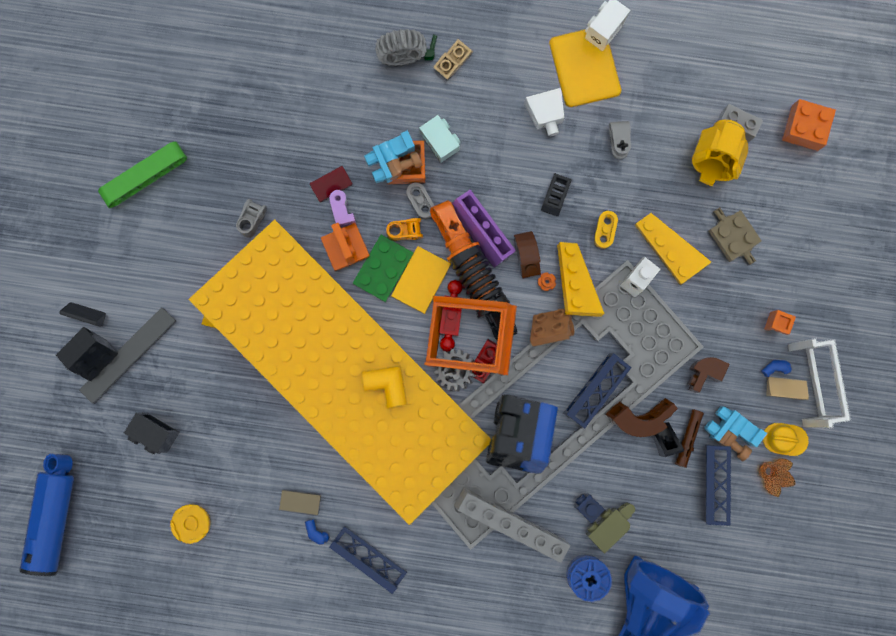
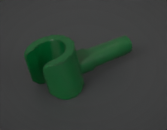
M433 35L430 49H426L427 52L425 53L424 60H433L435 58L434 49L437 35Z

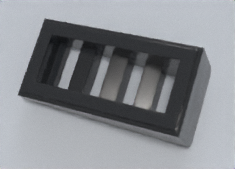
M554 173L541 208L542 212L559 216L572 179ZM555 182L561 183V184L566 185V186H565V187H562V186L556 185ZM552 189L563 192V194L552 191ZM552 196V197H554V198L560 199V201L555 200V199H552V198H549V197Z

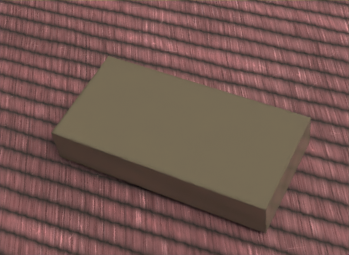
M282 490L279 510L318 515L321 495Z

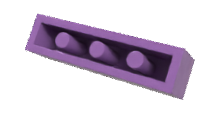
M471 190L455 199L452 205L462 226L470 234L474 242H479L482 253L494 268L516 251Z

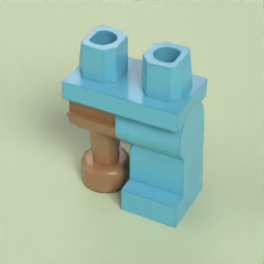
M408 130L401 133L398 137L372 147L373 151L364 156L368 167L377 163L380 166V169L372 172L376 183L385 180L389 183L399 178L402 171L411 166L415 168L423 166L417 151L414 152L415 145ZM411 153L409 159L399 160L400 157Z
M720 406L715 413L722 421L716 424L713 420H710L704 427L713 441L721 446H731V449L737 452V458L741 461H745L750 456L752 449L747 445L742 447L736 441L737 437L752 447H758L767 435L765 431L756 427L736 410H730L724 406Z

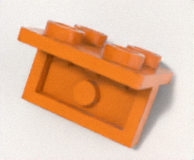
M339 223L331 225L334 232L321 237L335 271L370 256L356 223L343 228L340 227Z

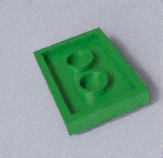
M380 235L369 254L370 256L364 262L352 284L386 303L414 253L389 238Z

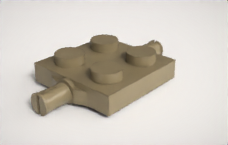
M721 208L715 210L714 213L719 222L709 230V233L727 260L731 262L737 257L744 256L749 265L754 263L756 260L750 251L762 240L743 212L740 210L726 217Z

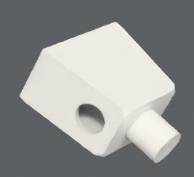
M561 88L526 97L525 106L536 128L542 129L546 127L548 136L559 134L557 124L562 123L564 120Z
M642 257L620 286L635 298L648 286L660 271V268L646 257Z

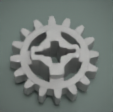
M451 349V354L445 351L444 358L438 357V359L445 360L461 358L464 362H474V359H468L470 356L468 353L463 354V351L460 349L457 353L456 350ZM438 367V370L434 371L435 374L439 375L436 381H442L440 386L444 388L447 386V390L452 391L453 387L455 391H459L460 386L466 389V383H473L470 378L476 377L471 370L456 369L457 373L454 374L452 373L455 371L454 368H445L444 370V367ZM454 378L456 383H451L448 379Z

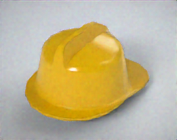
M773 423L764 430L767 435L764 437L763 443L773 453L798 456L808 447L807 433L796 425Z

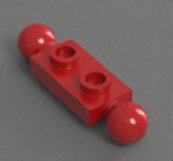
M458 280L450 281L447 287L450 296L444 295V297L461 298L458 297V294L462 292V284ZM443 307L439 334H445V337L440 341V347L443 351L450 352L455 347L452 335L458 336L462 312L460 308Z

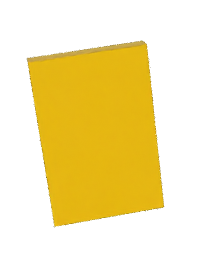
M417 246L391 297L425 314L451 263Z

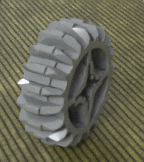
M400 29L399 31L393 30L391 33L387 32L386 35L380 36L377 39L375 50L378 60L382 64L402 66L415 63L416 60L424 57L427 52V45L421 32L414 29Z

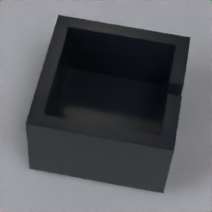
M85 327L56 354L67 370L89 381L97 377L118 355L117 351L106 339Z
M136 412L124 431V434L129 436L127 438L129 441L137 445L138 443L144 445V449L154 455L155 453L168 452L180 433L147 412Z

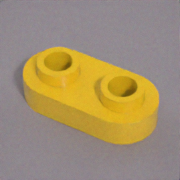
M604 211L598 218L594 235V243L598 248L606 249L614 241L618 217L612 211ZM604 219H609L610 224H605ZM600 237H605L606 242H601Z

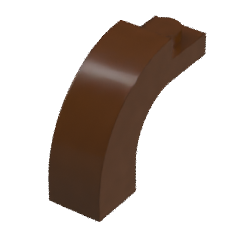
M664 398L648 413L634 415L626 405L619 401L606 413V416L613 424L629 435L649 437L665 430L667 425L664 421L670 418L678 408L673 402Z

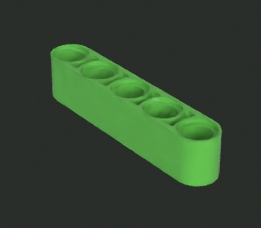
M176 141L171 142L100 187L98 193L107 207L113 208L183 164L187 160V156Z

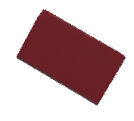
M343 166L310 183L319 202L328 199L333 191H342L353 185Z

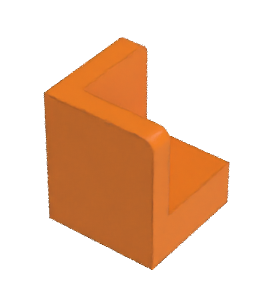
M780 310L772 311L769 314L764 329L790 335L796 317Z

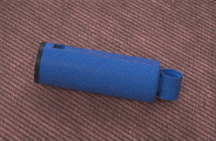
M47 455L43 462L46 472L37 473L19 569L20 573L34 576L57 575L74 477L67 474L73 466L72 458L69 455Z

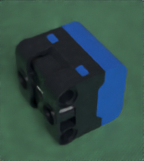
M502 395L497 402L493 423L497 427L495 435L489 443L486 463L530 473H542L549 465L558 407L518 398L513 395Z

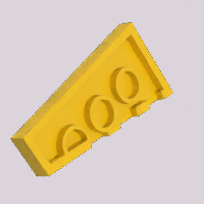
M652 213L635 224L636 228L680 285L711 263L708 258Z
M560 242L557 248L565 314L602 317L604 311L578 243Z

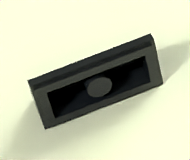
M73 302L68 303L59 312L60 315L99 327L103 325L106 316L105 312Z

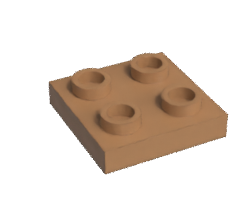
M565 308L533 315L530 337L532 346L570 339V336H574L572 315H566Z

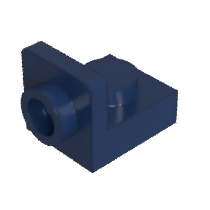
M588 493L585 495L581 494L575 501L576 505L574 507L590 523H593L605 510Z

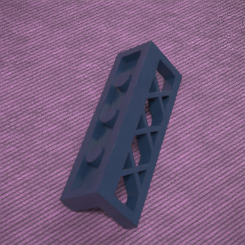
M609 353L563 414L585 429L632 367L614 353ZM616 362L625 368L620 375H613L612 367ZM610 378L611 387L609 390H602V380ZM599 393V403L590 406L589 397L592 394ZM581 409H587L588 417L584 422L575 417Z
M706 445V525L731 526V446ZM715 450H727V459L721 464L715 459ZM726 462H727V470L723 467V465H724ZM719 468H722L727 473V478L721 484L715 479V472ZM720 487L726 492V499L721 503L714 498V493ZM714 501L718 504V506L715 509ZM720 507L726 512V521H714V513Z
M346 526L343 527L329 546L330 549L391 594L395 592L407 571ZM345 532L352 537V545L345 546L339 541ZM365 546L368 550V556L360 557L357 555L356 547ZM380 557L383 560L384 568L376 569L373 567L371 558ZM396 569L401 574L394 582L388 578L387 570Z

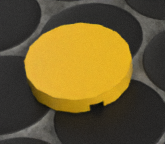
M188 504L175 511L170 527L172 534L177 540L192 544L199 542L207 535L211 522L209 514L204 508L199 505Z

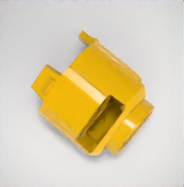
M725 119L717 121L713 127L702 130L692 156L694 168L701 173L700 182L712 187L716 180L730 181L739 178L748 154L745 129L739 123Z

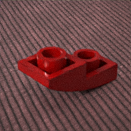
M487 339L474 363L495 365L497 344ZM472 371L476 375L473 378L482 383L485 382L490 374L489 372Z

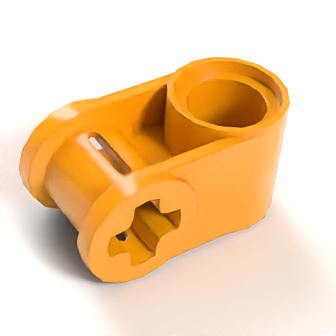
M421 218L390 222L386 228L387 237L392 241L422 239L423 234H421L420 230ZM393 227L399 228L400 233L398 235H392L389 232L390 229Z

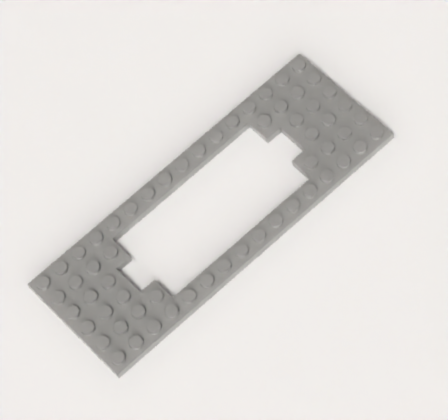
M628 260L595 288L604 315L602 317L572 315L574 331L583 325L596 341H599L608 332L628 354L623 361L632 367L626 374L632 383L604 406L585 429L580 427L551 452L549 465L542 473L528 472L516 483L503 466L498 467L489 475L480 463L474 459L431 503L470 550L494 529L457 510L455 503L463 488L511 512H515L615 425L609 420L606 413L619 401L632 410L704 347L649 284L635 298L620 286L634 269V266ZM562 341L532 346L530 343L510 360L508 375L495 373L458 406L471 419L474 418ZM618 364V367L623 371L625 368Z

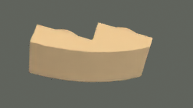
M457 39L433 68L446 79H449L473 51Z

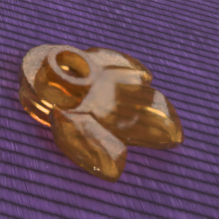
M778 459L775 462H764L760 466V476L765 480V489L771 495L779 497L781 487L796 485L793 476L789 472L793 465L791 461ZM767 468L771 469V474L769 475L766 474Z

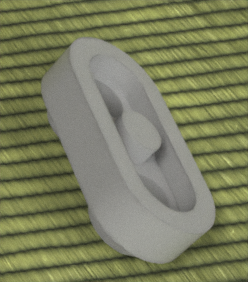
M420 183L410 184L406 193L415 212L422 219L430 218V208L434 204L427 191ZM419 191L420 194L418 196H414L413 192ZM428 207L429 211L424 213L422 212V208Z

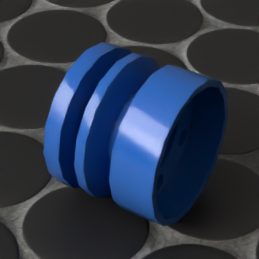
M586 554L577 556L567 567V582L577 597L584 601L594 602L601 600L608 594L611 588L612 577L609 569L598 558ZM592 575L594 581H590L588 584L586 578H590Z

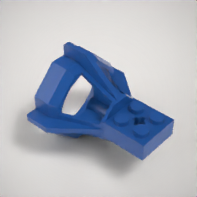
M639 556L633 557L624 574L627 616L619 636H692L698 634L710 614L708 610L709 604L705 595L699 591V587L690 584L681 576L653 562L645 561Z

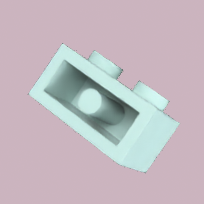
M437 115L419 127V132L442 163L460 150L459 144L461 142L455 133L452 135L448 130L450 127L447 121Z

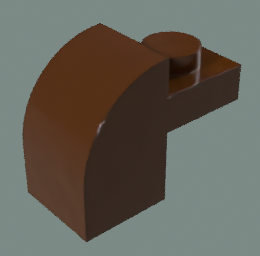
M533 232L515 234V249L519 258L522 278L541 275L540 255Z
M714 357L697 360L689 368L696 372V374L690 377L688 382L690 387L688 390L700 393L706 378L715 382H722L730 364Z

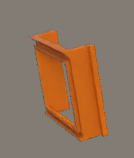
M433 296V311L424 365L508 375L517 306L500 301ZM443 307L501 312L495 365L436 359Z

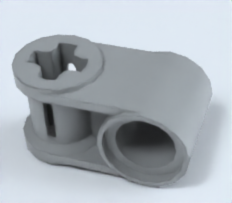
M629 121L609 123L612 155L617 159L627 157L631 149Z
M247 199L236 223V227L241 235L251 237L256 233L260 222L265 216L267 206H260L252 202L251 199ZM246 223L251 224V227H250L249 230H247V231H243V230H242V226H243L244 224H246Z

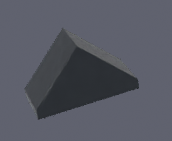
M669 422L665 423L667 425L665 430L653 435L659 456L668 457L684 452V448Z

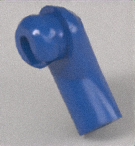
M314 519L305 521L309 539L318 545L328 542L329 535L326 532L321 533L317 531Z

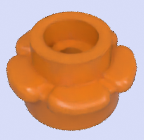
M548 272L542 273L541 277L538 278V285L544 291L552 290L556 286V277Z

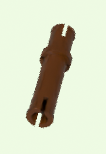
M692 409L681 443L684 452L678 453L675 465L687 468L691 452H694L695 449L693 446L704 415L703 412Z

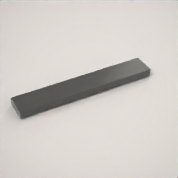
M161 307L117 351L118 355L92 381L88 380L79 391L92 404H95L176 320Z

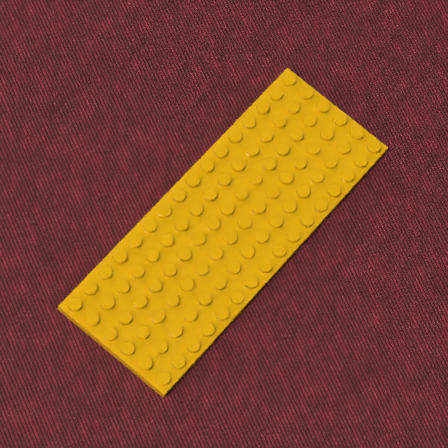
M275 219L188 299L409 525L490 443L491 438ZM401 366L407 405L387 408L384 389L364 391L362 372Z

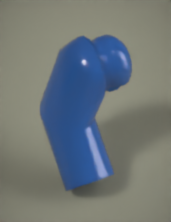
M773 360L761 372L768 378L775 371L789 374L792 368L791 364L786 360Z

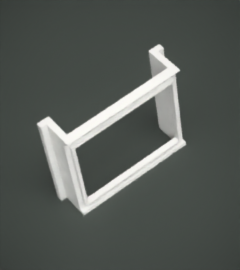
M816 339L788 344L789 351L806 349L819 416L802 419L803 427L832 428V423L849 421L850 416L835 340L817 342ZM829 346L842 415L825 414L814 348Z

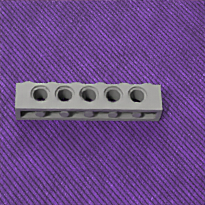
M463 488L455 503L458 511L562 563L570 548V544L565 539L466 488Z

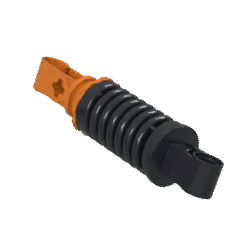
M447 200L431 207V217L437 224L446 242V248L451 253L447 260L452 264L453 270L456 271V276L460 277L459 282L463 284V289L467 290L466 295L470 297L469 299L510 303V300L503 293L502 287L495 288L499 285V282L497 280L492 282L496 278L495 274L488 275L492 272V268L488 267L485 269L489 263L488 261L482 262L486 257L482 253L479 242H471L469 239L470 234L463 228L452 203ZM476 310L477 318H486L493 336L498 341L501 312ZM514 325L513 336L517 334L516 325Z

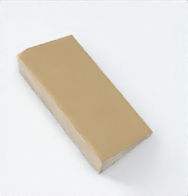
M768 377L766 396L808 400L807 381Z

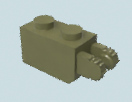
M627 502L618 509L608 508L601 514L602 519L597 523L593 522L587 528L588 532L586 535L604 554L630 530V523L627 520L636 510L634 505Z

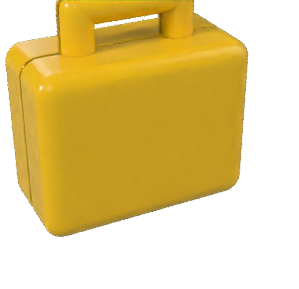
M585 30L555 36L549 41L564 102L568 107L617 97L622 91L610 44H607L605 49L601 51L585 39L587 34Z

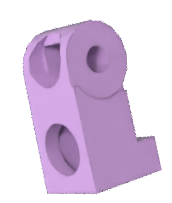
M340 190L333 191L329 198L335 222L339 223L341 228L356 223L353 213L348 214L346 207L348 202L345 193Z

